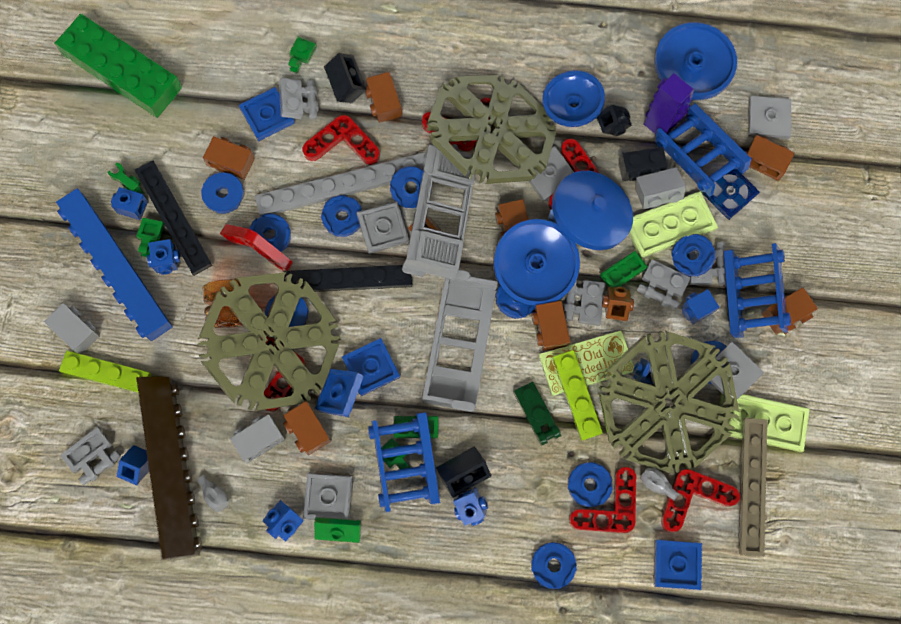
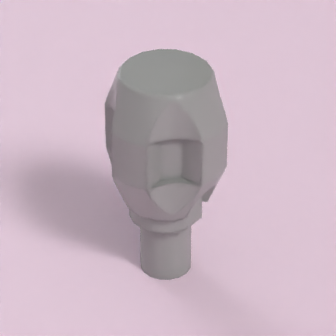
M648 467L641 475L640 479L651 491L662 493L663 495L666 494L672 500L679 496V493L671 488L669 481L659 470Z
M205 475L197 479L202 487L203 497L208 506L215 512L224 510L229 504L225 492L216 484L209 482Z

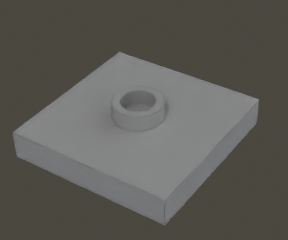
M750 96L748 136L755 137L758 135L766 138L789 140L791 138V99Z
M554 146L551 149L546 169L541 174L538 173L535 179H532L529 183L542 201L545 202L554 193L560 182L574 172Z
M397 202L356 213L368 254L409 243Z
M731 342L716 357V360L724 356L730 362L738 400L764 372ZM716 375L710 382L724 395L721 377Z
M307 473L303 519L315 520V517L349 519L353 476Z

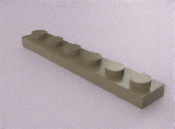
M743 418L740 555L764 556L767 420Z

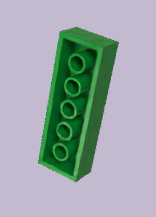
M81 13L54 43L64 57L156 118L162 114L182 89L177 76Z

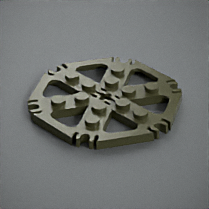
M499 75L455 76V78L450 79V86L443 83L427 123V131H435L430 135L431 143L465 177L469 170V179H472L474 174H478L480 176V183L484 181L485 177H487L486 184L522 182L535 179L538 173L541 174L546 169L556 131H554L556 126L548 125L552 120L546 114L544 107L519 83L514 88L515 81L512 80L511 84H506L504 76L498 82ZM489 84L493 87L488 108L468 89V85ZM513 97H522L535 110L536 114L508 116ZM446 99L449 100L466 118L444 119L440 114L444 101ZM493 122H494V123H495V124H494V130H493V132H492V134H491V133H490V132H491V129H490V128H491V126H492V124H493ZM544 137L545 142L542 153H533L519 138ZM477 140L472 158L470 159L460 155L449 143L452 141ZM497 148L518 170L497 171L493 168Z
M286 272L237 277L235 280H231L229 282L232 286L231 292L227 291L224 286L220 289V292L217 291L198 339H207V341L199 342L198 346H206L208 349L207 353L199 355V358H210V360L201 361V363L233 403L236 402L238 395L240 396L237 400L238 406H241L243 400L247 399L249 401L248 410H252L255 407V402L257 404L254 411L302 404L305 402L304 400L310 401L309 389L313 390L315 394H318L323 389L340 342L331 343V341L340 339V336L331 335V329L338 328V325L328 324L329 322H336V319L307 281L303 283V279L300 278L296 284H292V274H288L284 281ZM268 283L277 285L278 290L268 316L263 313L250 296L248 290L252 285ZM306 297L320 314V322L289 327L299 299ZM228 306L248 332L223 336L215 334L214 325L221 308ZM266 336L269 338L273 336L275 338L273 341L274 347L273 345H266ZM323 346L326 349V355L319 373L316 375L311 374L292 349ZM252 355L241 384L234 386L219 368L220 360ZM273 366L277 368L293 389L291 396L276 399H267L264 396V389Z
M658 331L659 339L657 341H654L652 334L649 333L647 334V341L649 342L647 344L646 336L643 335L605 370L614 375H603V378L609 380L610 384L607 387L600 386L599 388L603 392H608V394L598 393L608 441L614 449L618 445H623V449L619 454L625 460L673 473V466L674 471L679 473V465L681 463H685V468L691 470V463L689 462L691 460L692 467L695 469L732 434L724 429H735L734 426L728 424V420L732 417L738 419L739 416L730 411L739 412L730 362L724 356L716 360V355L720 352L719 349L714 348L716 346L665 331L664 333L663 331ZM674 344L696 349L699 353L698 359L678 378L676 377L671 346ZM640 352H645L648 356L653 385L627 378L622 374L623 367ZM716 375L721 377L725 400L722 404L716 405L693 398ZM667 397L670 398V399H672V398L674 397V399L672 400V403H673V406H672V407H670V406H668V405L665 406V405H666L665 399H666ZM614 399L645 407L624 428L620 429L615 426L611 403ZM685 419L710 426L714 430L712 437L697 450H691ZM662 426L667 451L666 456L658 459L639 453L638 447Z

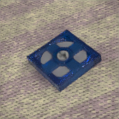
M737 169L731 170L714 182L716 185L711 197L701 191L728 220L733 218L760 193Z

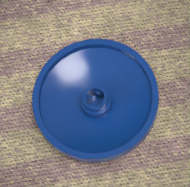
M685 23L672 28L662 37L656 49L654 64L660 81L665 77L668 79L674 73L694 89L691 100H704L717 96L729 86L736 73L737 54L729 38L717 28L703 23Z
M578 171L565 177L554 191L552 198L554 218L563 233L576 244L591 250H608L620 244L630 233L633 224V211L630 201L620 186L610 178L593 171Z
M531 219L516 224L501 237L494 252L493 268L498 284L509 297L519 303L536 306L556 302L571 290L579 274L580 257L575 242L569 239L557 224L542 219Z

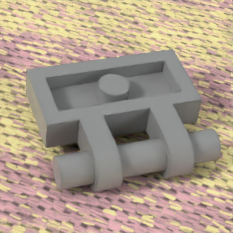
M280 78L281 117L302 119L304 112L309 113L310 119L317 118V88L314 85V81H307L305 88L301 87V80ZM302 97L307 98L308 102H302Z
M724 242L716 243L715 259H717V269L711 268L700 276H689V285H711L712 277H718L719 285L726 284L724 251L727 250H725ZM696 250L691 251L688 254V259H697L699 252Z
M651 260L642 278L649 285L647 287L640 283L637 291L644 294L643 297L647 299L652 298L660 302L662 306L666 308L669 306L676 310L679 302L672 299V296L682 297L690 277ZM655 287L666 291V294L655 291Z
M576 280L574 286L567 293L566 304L563 305L565 320L573 321V314L579 315L578 323L600 326L605 283L584 280L582 288L576 287ZM575 296L581 297L580 306L574 305Z
M99 427L95 428L60 455L73 473L76 474L81 469L84 471L85 474L79 478L82 485L95 481L101 472L107 468H112L115 462L121 458V455L116 450L110 455L107 454L106 450L113 445ZM99 456L102 461L92 468L89 463Z

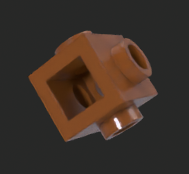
M623 287L608 288L607 295H603L602 307L605 308L606 318L628 321L629 312L633 311L634 299L631 298L630 290Z

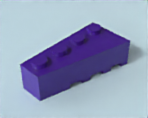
M674 73L668 79L665 77L658 84V90L653 95L654 100L650 103V109L645 114L647 118L644 125L654 134L657 133L659 128L668 134L689 111V104L694 89Z

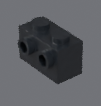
M338 53L324 66L337 102L353 103L367 91L354 55Z
M663 147L622 153L618 162L622 182L636 181L637 177L663 171L668 167Z
M475 446L436 467L444 486L452 498L492 477L484 458Z

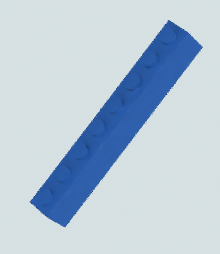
M77 188L56 201L60 208L57 210L58 214L64 221H69L71 224L68 227L75 238L79 236L82 241L79 243L80 247L86 254H91L93 257L90 260L97 271L101 269L104 274L101 277L108 287H113L115 290L113 296L119 304L123 303L127 309L124 312L129 320H135L138 326L135 329L138 334L152 342L173 328L83 193Z

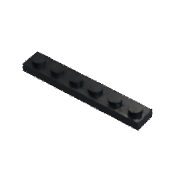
M152 160L135 169L137 176L193 276L212 267L213 265L155 162Z
M403 265L283 271V273L286 272L284 281L288 274H292V284H296L297 280L302 278L303 283L307 281L314 292L412 287V275L402 271Z

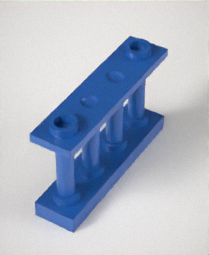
M696 103L689 107L687 121L673 131L666 134L661 128L657 129L655 139L657 146L663 147L665 152L697 183L699 190L705 192L709 197L714 193L716 185L714 182L733 169H737L741 174L749 169L752 159ZM691 127L696 128L701 133L682 148L673 141ZM705 141H709L715 147L695 162L687 155V153ZM718 155H723L729 161L710 176H707L700 169Z
M773 243L772 253L742 258L737 256L733 250L724 251L731 335L734 338H743L744 331L747 328L779 325L784 333L788 332V326L791 325L790 313L786 312L782 273V262H785L783 249L780 250L778 245ZM767 262L774 263L775 274L742 278L738 274V269L741 266ZM774 282L776 284L777 295L747 299L740 297V289H743L745 286ZM775 303L778 305L779 316L748 320L742 318V310L745 307Z
M426 413L415 414L416 419H412V422L378 427L377 420L371 421L372 426H368L370 440L374 439L382 490V493L378 494L379 505L384 507L385 512H391L390 503L420 498L428 499L431 505L440 503ZM413 430L418 432L419 441H416V444L381 449L379 436ZM413 453L422 455L423 463L417 467L384 471L383 458ZM419 475L425 477L426 486H423V489L388 494L386 481Z

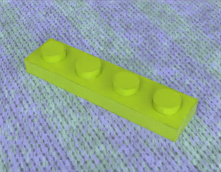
M67 350L59 372L136 393H138L136 378L151 377L150 372Z
M571 350L552 357L580 440L583 441L603 434L575 351Z

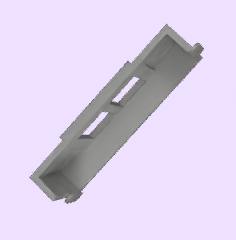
M428 145L424 154L426 159L407 257L403 263L402 271L420 277L428 273L453 280L459 271L475 174L472 179H469L470 171L468 170L465 177L435 146ZM457 151L466 159L472 158L471 154ZM432 182L464 189L461 208L430 201ZM427 208L460 216L457 235L424 227Z
M462 270L458 271L453 280L445 278L424 388L423 403L475 412L497 281L470 277L469 272ZM446 315L480 321L476 343L442 337ZM440 345L474 350L471 372L437 366Z

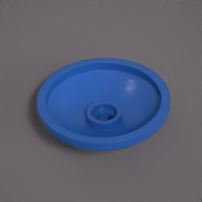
M568 71L557 75L548 83L543 93V106L548 117L555 123L566 127H579L590 123L601 113L605 103V92L600 81L593 75L583 71Z

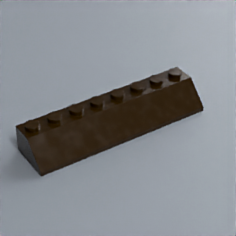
M137 377L161 559L173 562L200 556L199 550H202V542L200 536H197L196 533L199 521L197 514L193 512L192 506L195 504V495L193 491H190L189 485L192 482V475L186 465V460H189L187 447L183 445V438L186 437L184 426L180 425L179 417H182V408L180 403L177 404L176 396L179 395L178 384L170 377Z

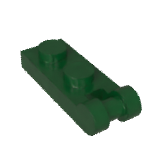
M534 382L513 391L541 446L547 444V441L552 438L557 439L561 437V433ZM547 425L549 430L543 433L540 428Z

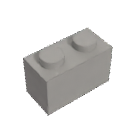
M677 167L636 178V192L643 209L655 208L662 204L675 203L684 199L686 186Z
M62 303L44 323L75 352L82 354L100 337L94 332L97 328L88 319L84 322L80 318L82 313L73 305L69 308Z
M269 414L257 417L253 420L254 424L247 428H239L233 433L234 436L230 438L242 460L247 464L285 441V438Z

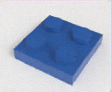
M276 87L239 105L258 142L295 124L293 118L281 117L280 95Z
M381 338L342 356L348 371L364 375L358 391L361 397L400 378Z
M330 369L314 410L349 418L364 375L358 372Z
M655 540L654 587L702 590V543Z

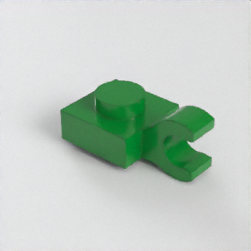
M300 37L296 38L289 52L291 57L288 63L291 66L289 71L297 74L302 62L309 64L317 48L316 43Z
M120 163L115 164L119 169L118 173L113 174L111 171H108L109 176L113 180L118 181L127 190L140 194L143 193L139 187L141 183L134 176L130 175L128 177L125 175L126 171Z
M142 218L136 236L138 240H141L138 252L141 253L142 257H147L150 254V242L160 241L165 226L162 221Z
M391 438L381 449L399 447L400 445ZM407 454L383 458V462L391 470L395 466L399 469L411 468L403 460Z

